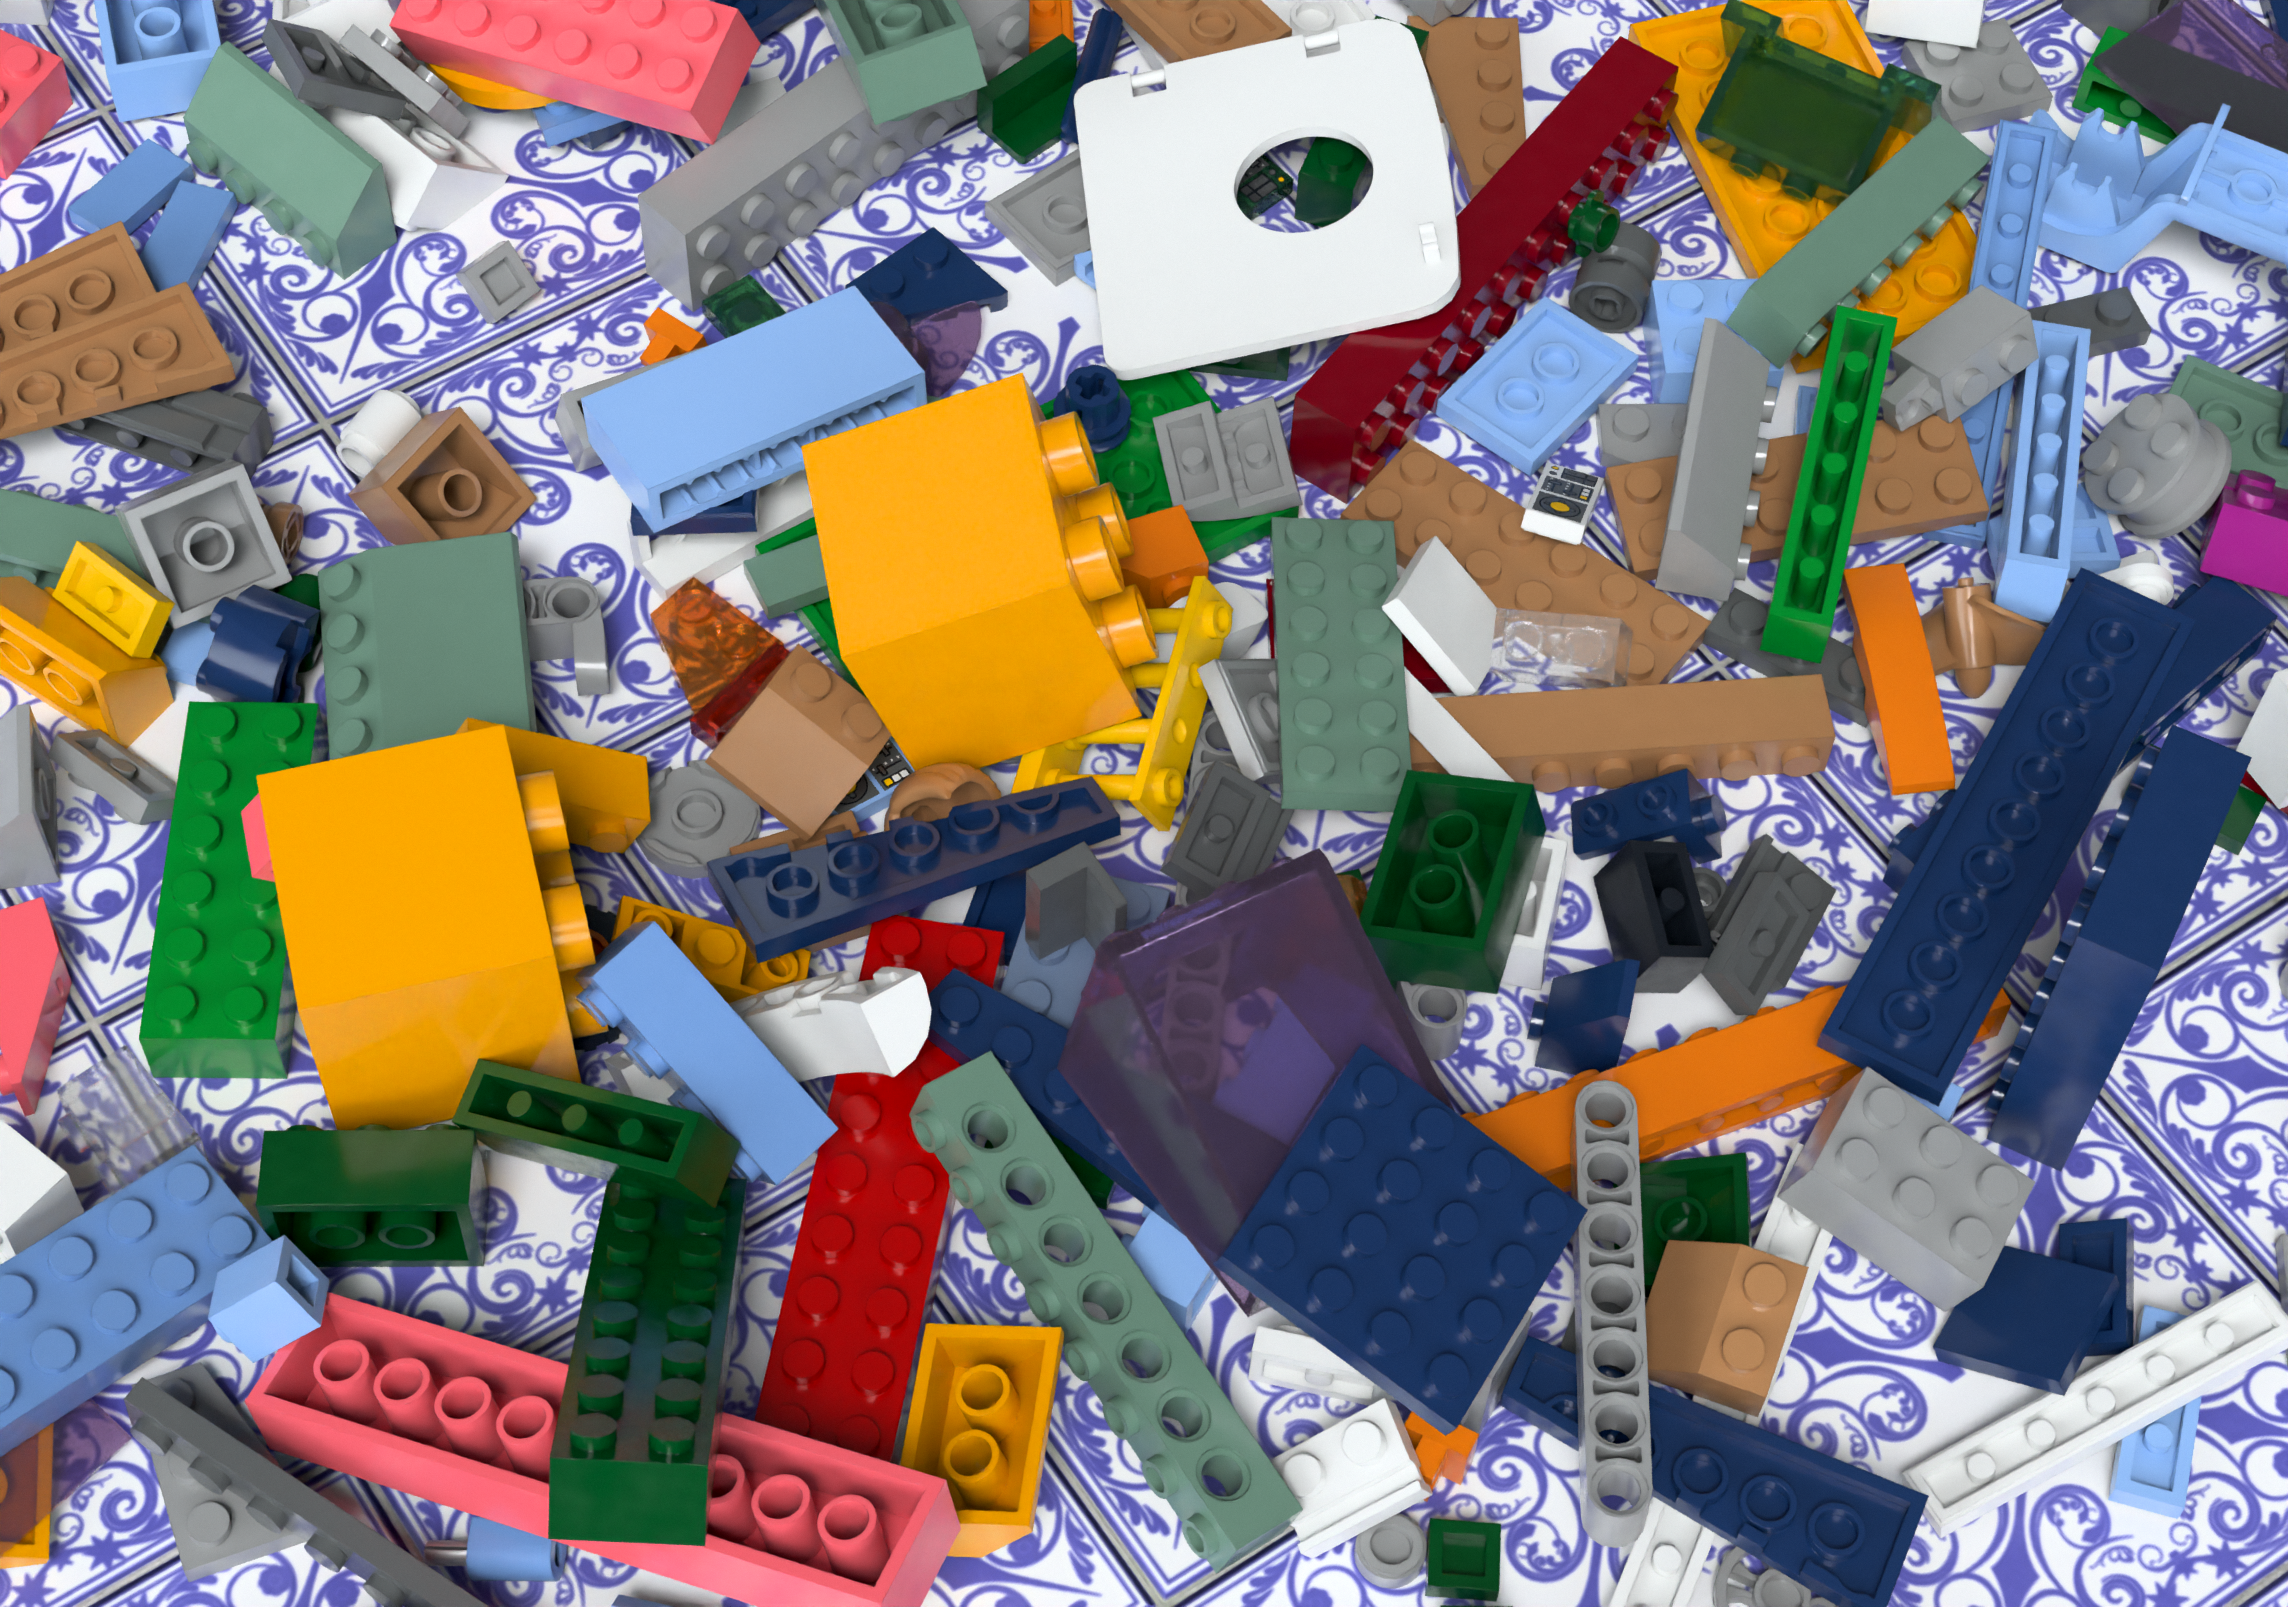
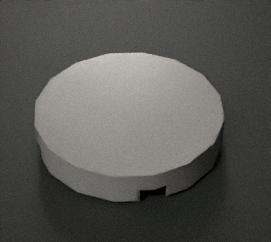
M703 759L687 761L688 766L679 767L675 770H672L671 766L656 772L648 781L651 822L636 838L638 846L649 862L667 874L689 879L708 877V861L730 856V847L758 839L762 829L759 804L705 763Z

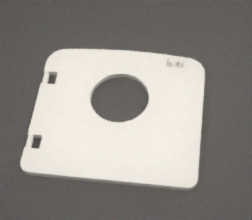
M1386 19L1358 21L1337 26V29L1305 37L1303 34L1166 64L1163 65L1164 68L1134 75L1125 73L1094 80L1084 84L1074 96V109L1103 353L1108 369L1115 373L1117 379L1134 380L1420 319L1442 309L1452 301L1459 289L1461 271L1455 200L1439 116L1415 37L1409 29L1399 22ZM1340 44L1341 51L1309 58L1307 56V51ZM1166 82L1167 89L1138 96L1134 95V89ZM1315 136L1340 139L1359 148L1373 165L1372 183L1361 203L1342 219L1323 228L1296 233L1269 230L1248 219L1237 204L1239 183L1251 164L1265 152L1291 140Z

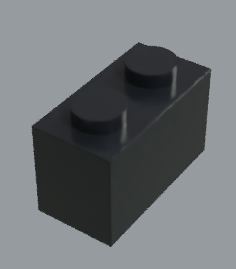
M1630 840L1593 877L1614 961L1627 958L1640 961L1634 993L1678 994L1702 972L1714 950L1686 843Z

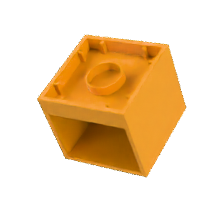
M1019 373L801 446L841 659L915 771L929 765L944 762L965 763L979 769L1142 716L1131 666L1159 658L1157 640L1149 613L1137 585L1124 586L1118 559L1134 554L1130 529L1113 484L1107 482L1100 485L1096 462L1087 434L1075 411L1047 420L1023 373Z
M504 724L256 776L298 1012L337 1130H355L360 1126L368 1124L383 1125L392 1130H405L453 1119L478 1059L581 1083L572 1039L608 1032L609 1029L608 1024L602 1027L576 998L584 989L573 977L585 966L595 965L596 961L579 883H576L569 853L570 846L553 769L515 777Z

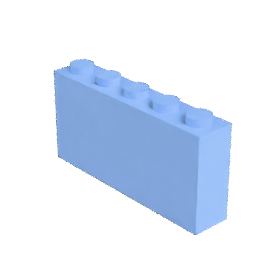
M854 285L581 398L590 445L630 501L635 505L653 533H656L696 516L697 513L711 507H717L738 498L750 490L754 491L805 469L801 446L926 405L927 393L924 370Z

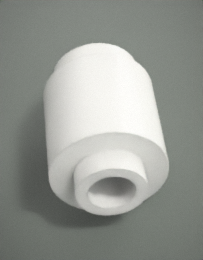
M376 391L340 433L341 442L338 444L336 452L342 463L353 473L364 478L422 419L418 404L401 391Z

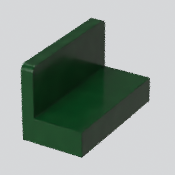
M1060 34L989 80L987 86L977 89V127L1020 164L1028 163L1062 140L1060 124L1077 71V45L1064 34Z

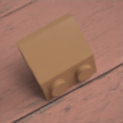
M460 406L425 415L348 494L385 539L394 545L506 532L537 499Z
M797 644L765 679L705 760V763L807 842L869 768L891 737V734L870 701L800 644Z
M1668 1240L1645 1306L1648 1379L1758 1417L1766 1400L1809 1267L1743 1244Z

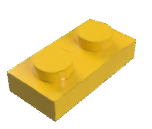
M76 541L52 594V597L128 655L150 659L175 605L172 600L96 543Z

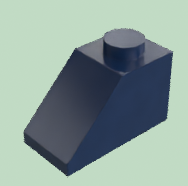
M1627 958L1553 978L1548 1002L1534 1001L1527 1039L1539 1042L1535 1067L1573 1075L1590 1069H1596L1601 1073L1617 1067L1630 1019L1640 961Z

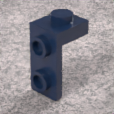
M1687 768L1574 801L1571 805L1573 851L1580 860L1584 861L1619 851L1630 840L1654 841L1672 835L1678 842L1686 843L1688 853L1698 864L1722 858L1720 832L1725 831L1727 828L1723 805L1717 795H1709Z

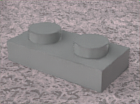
M100 729L56 735L47 757L68 771V777L73 783L82 788L95 791L114 805V811L119 817L138 825H147L150 822L172 819L176 785Z

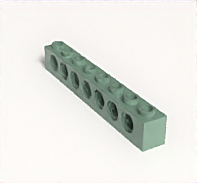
M989 1051L924 1085L909 1113L912 1129L917 1141L927 1152H934L949 1174V1183L954 1196L963 1207L973 1210L987 1231L988 1244L997 1260L1005 1266L1010 1265L1025 1288L1027 1303L1036 1318L1043 1323H1048L1050 1327H1061L1065 1333L1063 1341L1064 1356L1069 1368L1077 1378L1089 1383L1103 1404V1414L1112 1432L1118 1438L1128 1441L1142 1462V1472L1148 1486L1159 1498L1168 1501L1182 1522V1532L1191 1550L1200 1558L1207 1559L1215 1573L1218 1574L1282 1534L1303 1511V1508L993 1053ZM969 1134L984 1136L992 1143L994 1148L987 1149L978 1146L972 1141ZM1014 1189L1024 1193L1030 1199L1032 1205L1017 1203L1009 1196L1007 1190ZM1051 1245L1062 1249L1069 1257L1070 1262H1060L1049 1255L1045 1246ZM1083 1302H1092L1102 1307L1109 1320L1093 1317L1086 1310ZM1122 1359H1129L1139 1363L1146 1371L1148 1378H1139L1132 1375L1125 1368ZM1162 1417H1170L1177 1420L1184 1427L1187 1437H1179L1169 1432L1163 1424ZM1202 1475L1217 1479L1225 1488L1227 1496L1222 1497L1210 1492L1203 1483Z

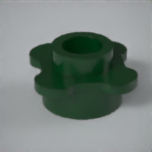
M1598 189L1590 192L1586 203L1581 202L1573 209L1568 221V237L1575 241V253L1582 258L1587 257L1592 250L1598 253L1607 250L1613 243L1620 226L1619 210L1604 204V192Z

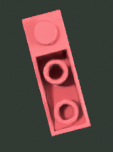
M43 897L0 910V1048L2 1055H0V1092L2 1096L15 1093L25 1117L36 1112L72 985L57 931Z

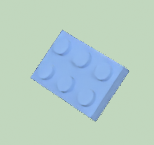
M1544 296L1438 399L1436 415L1531 477L1597 410L1598 404H1603L1636 371L1639 356Z

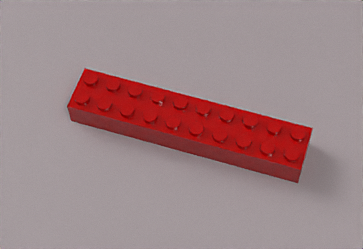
M894 915L872 923L858 981L874 980L873 974L882 967L907 968L921 973L929 995L955 968L1000 992L1005 973V932ZM928 1039L924 1042L916 1059L895 1077L872 1072L836 1074L827 1116L839 1129L818 1149L754 1419L758 1423L896 1465L900 1463L925 1325L930 1323L956 1197L950 1187L949 1174L934 1152H927L919 1144L914 1135L909 1116L924 1085L962 1066Z

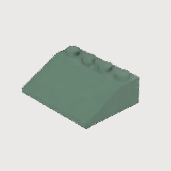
M511 531L370 548L318 571L330 760L454 735L467 717L537 732L518 537Z

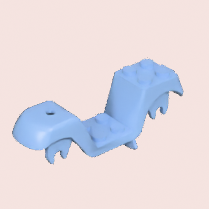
M2224 103L2213 125L2202 122L2192 124L2164 148L2153 155L2145 157L2138 123L2131 121L2126 126L2123 133L2112 134L2102 126L2104 110L2097 108L2085 116L2074 141L2061 130L2045 110L2039 108L2033 113L2028 125L2058 130L2038 245L2107 273H2116L2175 220L2286 264L2288 273V154L2223 129L2222 126L2231 106Z

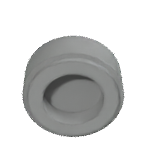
M1397 1513L1357 1535L1354 1548L1356 1566L1361 1575L1376 1586L1389 1589L1403 1587L1415 1580L1423 1568L1427 1552L1426 1538L1422 1529L1415 1521L1403 1514Z

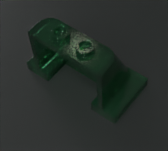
M1729 0L1720 19L1725 53L1731 59L1695 128L1697 141L1704 148L1728 160V166L1738 174L1755 180L1763 175L1782 183L1780 188L1798 200L1811 202L1814 197L1838 207L1876 172L1901 130L1916 136L1936 116L1942 115V85L1888 63L1881 78L1875 77L1785 39L1782 18L1742 1Z

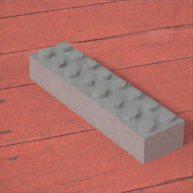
M957 0L971 25L986 82L1029 55V0ZM840 55L717 140L714 145H710L638 195L646 273L692 312L711 299L723 296L732 284L753 269L765 266L781 249L798 237L810 234L819 222L840 207L852 204L860 193L881 178L894 174L902 163L923 148L936 144L944 133L965 118L977 115V89L971 91L960 100L943 101L917 110L904 120L886 121L875 125Z

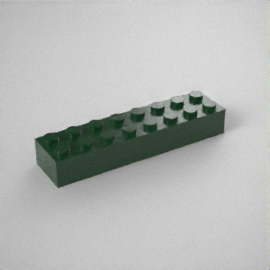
M728 1176L715 1208L607 1181L550 1454L548 1539L705 1546L744 1256L747 1179H735Z

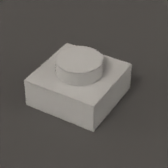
M509 240L497 243L455 274L487 324L498 322L541 290Z

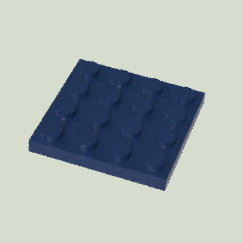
M1362 1043L1352 1052L1213 1265L1447 1436L1457 1429L1588 1209Z

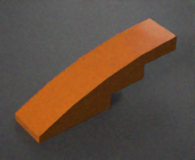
M1904 563L1844 569L1841 589L1854 627L1852 648L1866 689L1864 710L1891 796L1955 789L1956 779L1933 665Z

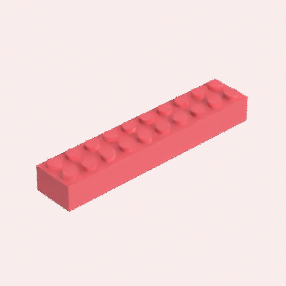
M327 1292L321 1326L278 1349L244 1401L271 1450L548 1539L550 1454L569 1367L567 1364ZM723 1412L705 1546L550 1540L757 1607H921L961 1526L946 1479Z

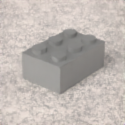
M1867 1066L1831 1095L1777 1197L1933 1305L1947 1312L1984 1287L2035 1181Z

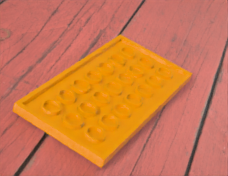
M1741 0L1630 24L1629 41L1679 67L1674 92L1679 94V98L1668 120L1748 279H1759L1919 133L1847 0ZM1955 206L1950 209L1954 212L1953 217L1935 238L1930 240L1925 235L1920 237L1924 241L1923 245L1903 268H1898L1894 263L1889 266L1893 271L1892 274L1871 298H1868L1863 293L1858 296L1861 300L1857 307L1858 310L1898 318L1891 349L1967 295L1977 237L1963 211L1961 212ZM1831 322L1825 327L1829 330L1828 335L1811 355L1804 358L1801 354L1797 353L1790 360L1796 374L1822 368L1832 327Z

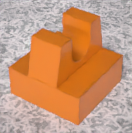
M657 307L643 324L650 343L640 356V360L643 365L647 366L708 345L704 335Z
M1411 1411L1404 1425L1421 1464L1419 1470L1424 1482L1430 1486L1432 1493L1441 1476L1461 1485L1473 1462L1480 1434L1459 1424L1457 1429L1445 1436ZM1430 1496L1424 1499V1501L1428 1502Z

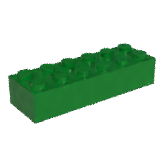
M189 701L139 1033V1041L153 1078L287 1079L297 1001L276 884L272 881L252 878L241 811L259 793L257 775L328 760L329 742L318 703Z

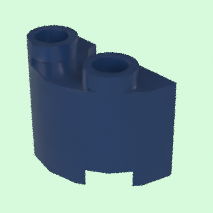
M252 585L241 592L235 600L223 597L216 604L210 618V630L215 635L208 652V657L203 661L197 672L196 688L201 692L209 694L216 702L297 703L301 686L296 684V673L302 659L311 650L320 610L257 585Z

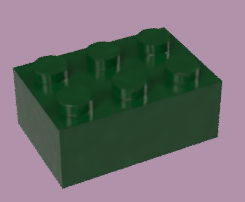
M1407 770L1354 933L1370 977L1491 994L1498 993L1547 829L1533 784Z
M368 1124L360 1126L355 1130H322L312 1125H294L286 1130L264 1131L256 1208L264 1231L272 1241L285 1235L316 1267L484 1266L490 1193L475 1130H462L457 1126L449 1124L431 1125L425 1130H392L383 1125Z

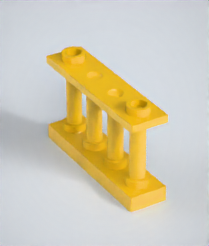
M1194 576L1185 608L1147 609L1155 634L1177 633L1169 663H1140L1131 666L1136 689L1161 688L1153 718H1135L1023 754L1010 794L1092 776L1108 800H1129L1158 831L1170 832L1176 807L1183 798L1184 779L1208 699V694L1197 669L1213 659H1219L1224 640L1229 635L1232 627L1233 608L1206 576ZM1089 744H1145L1136 774H1078L1084 751Z

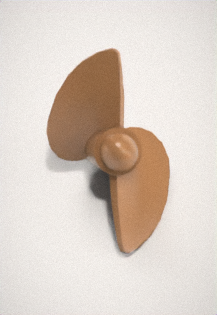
M1973 577L1958 578V585L1942 587L1943 602L1920 617L1935 676L1954 669L1959 688L1966 696L1973 699L1981 697L1988 689L1992 666L1997 664L2026 666L2047 629L2031 619L1992 603L1991 584H1974Z

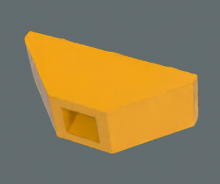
M625 895L619 901L611 943L634 922L655 921L728 1004L769 989L807 979L811 951L798 949L758 964L738 929Z

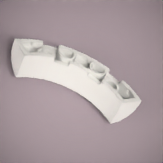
M882 967L873 974L874 980L856 981L852 972L848 970L820 975L769 989L729 1003L731 1008L797 1082L854 1072H872L895 1077L916 1059L928 1037L932 1011L926 984L921 973L898 967ZM623 1050L604 1060L621 1094L671 1106L667 1098L675 1092L663 1078L658 1080L654 1075L650 1078L645 1076Z

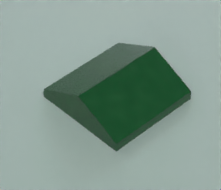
M1746 1152L1640 1164L1645 1297L1650 1295L1668 1240L1743 1244L1752 1248L1749 1164ZM1613 1183V1188H1617L1618 1185ZM1614 1243V1250H1619L1621 1247Z

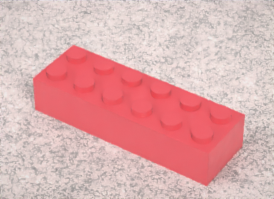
M401 0L389 24L417 60L714 145L761 44L738 8L709 0Z

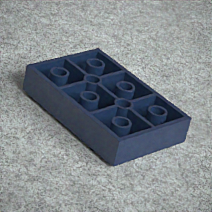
M2173 724L2161 750L2147 744L1984 1109L1997 1115L1986 1139L2060 1172L2062 1171L2160 972L2252 757Z

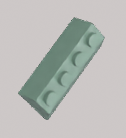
M229 41L220 45L183 117L189 143L186 145L188 155L202 172L206 174L212 172L225 182L228 190L235 193L236 199L240 203L247 204L249 202L263 213L266 221L274 231L280 235L287 233L296 240L313 263L320 267L326 265L343 280L347 279L397 243L382 163L312 107L296 99L293 92Z

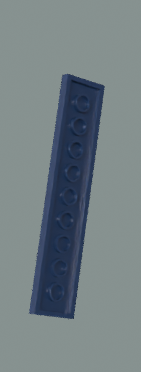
M2080 568L1824 1026L1816 1046L1862 1069L1868 1066L1894 1085L1939 1107L2191 635L2197 621L2196 619L2087 569Z

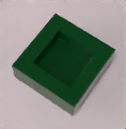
M1430 1518L1427 1529L1425 1596L1496 1602L1500 1585L1501 1524Z

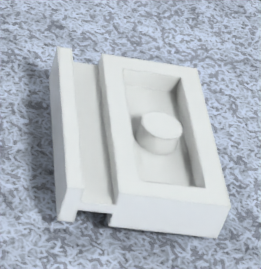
M1386 1398L1377 1401L1270 1460L1303 1508V1511L1290 1526L1295 1528L1300 1543L1297 1545L1300 1553L1312 1559L1433 1495L1430 1486L1424 1482L1419 1470L1421 1464L1398 1408L1394 1402Z

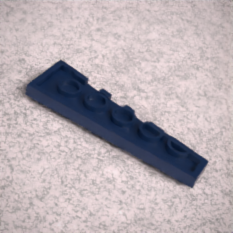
M1090 776L1008 794L996 800H981L954 806L947 818L934 821L914 820L913 816L890 820V830L857 838L853 837L851 829L825 835V845L790 852L789 846L786 843L717 858L707 862L709 882L756 962L759 964L1043 863L1083 841L1088 846L1119 836L1121 835L1120 815L1094 778Z
M955 968L928 995L932 1009L927 1037L930 1042L961 1065L991 1051L1044 1129L1215 1259H1217L1289 1149Z
M1528 1335L1502 1392L1500 1406L1579 1452L1576 1354ZM1606 1366L1597 1368L1600 1373L1607 1377L1620 1378L1626 1376V1374ZM1648 1383L1653 1497L1838 1607L1888 1606L1927 1503L1928 1495ZM1609 1429L1599 1432V1435L1610 1443L1621 1444L1629 1441L1625 1434L1617 1430Z

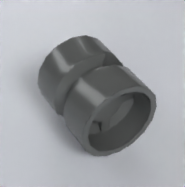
M1620 222L1618 233L1607 250L1602 253L1592 250L1587 257L1582 258L1581 267L1578 269L1568 301L1574 315L1604 333H1624L1633 330L1641 322L1648 301L1651 282L1655 279L1662 256L1659 242L1651 233L1637 225Z

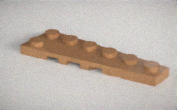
M185 281L1 352L0 440L191 391H205L212 386L236 379L232 362L188 283Z

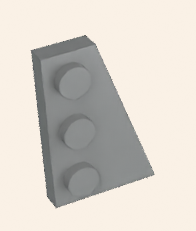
M201 1362L148 1379L149 1382L283 1470ZM170 1450L165 1456H159L150 1451L182 1567L188 1582L306 1542L287 1528H284L278 1534L262 1526L247 1512L245 1507L248 1502L230 1490L226 1489L222 1495H218L205 1488L188 1472L187 1468L190 1464Z

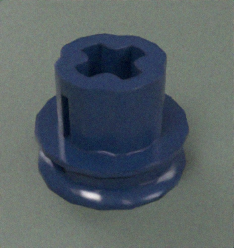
M1090 365L1088 367H1079L1068 376L1066 386L1058 392L1054 401L1053 418L1075 411L1083 424L1093 454H1102L1117 448L1126 439L1131 428V406L1129 398L1117 382L1115 373L1107 367Z

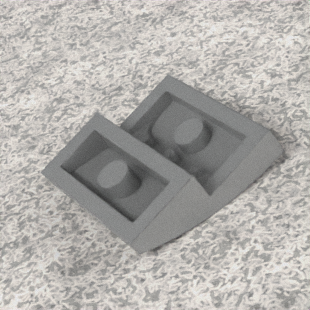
M1273 396L1220 413H1215L1209 400L1152 418L1172 505L1174 507L1182 504L1190 521L1239 519L1303 505L1279 410Z

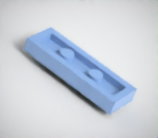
M2144 1305L2137 1319L2133 1346L2188 1316ZM2202 1396L2117 1442L2108 1497L2109 1501L2176 1519L2179 1518L2186 1503Z

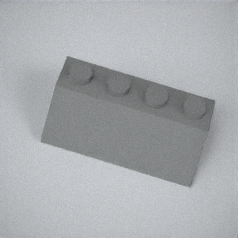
M1705 317L1688 395L1655 589L1728 602L1733 580L1745 581L1748 571L1752 544L1741 543L1743 526L1754 528L1761 491L1749 489L1752 474L1763 475L1769 439L1758 437L1760 422L1771 423L1778 387L1766 386L1770 361L1717 319Z

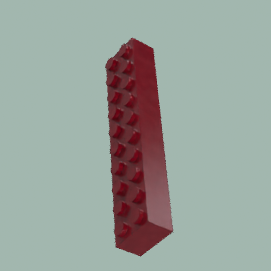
M1622 36L1613 43L1457 215L1461 283L1452 301L1438 312L1420 319L1351 333L1295 394L1289 453L1294 473L1297 476L1347 504L1362 486L1366 487L1384 468L1386 459L1396 448L1401 450L1410 439L1414 438L1420 420L1428 411L1436 413L1438 399L1452 386L1461 374H1465L1483 356L1486 345L1493 337L1501 339L1508 332L1514 322L1517 310L1525 301L1533 303L1539 297L1552 270L1557 265L1560 267L1566 266L1575 254L1576 243L1568 237V221L1573 209L1581 202L1586 203L1588 195L1595 189L1604 192L1603 202L1609 206L1618 195L1623 198L1626 197L1634 188L1640 171L1647 162L1656 163L1661 158L1671 137V134L1666 131L1667 122L1679 98V94L1674 92L1678 66Z

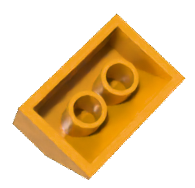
M22 576L1 577V675L86 730L100 729L126 749L174 702L166 677L168 669L154 652L150 659L131 657L52 597L55 589L45 587L42 590Z
M926 1323L900 1466L946 1479L961 1526L947 1556L981 1558L1033 1532L1065 1334L1061 1327Z

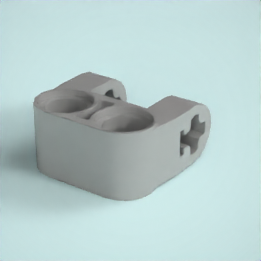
M572 576L522 580L530 662L574 658L578 696L610 693L609 658L599 596L594 585L581 577Z

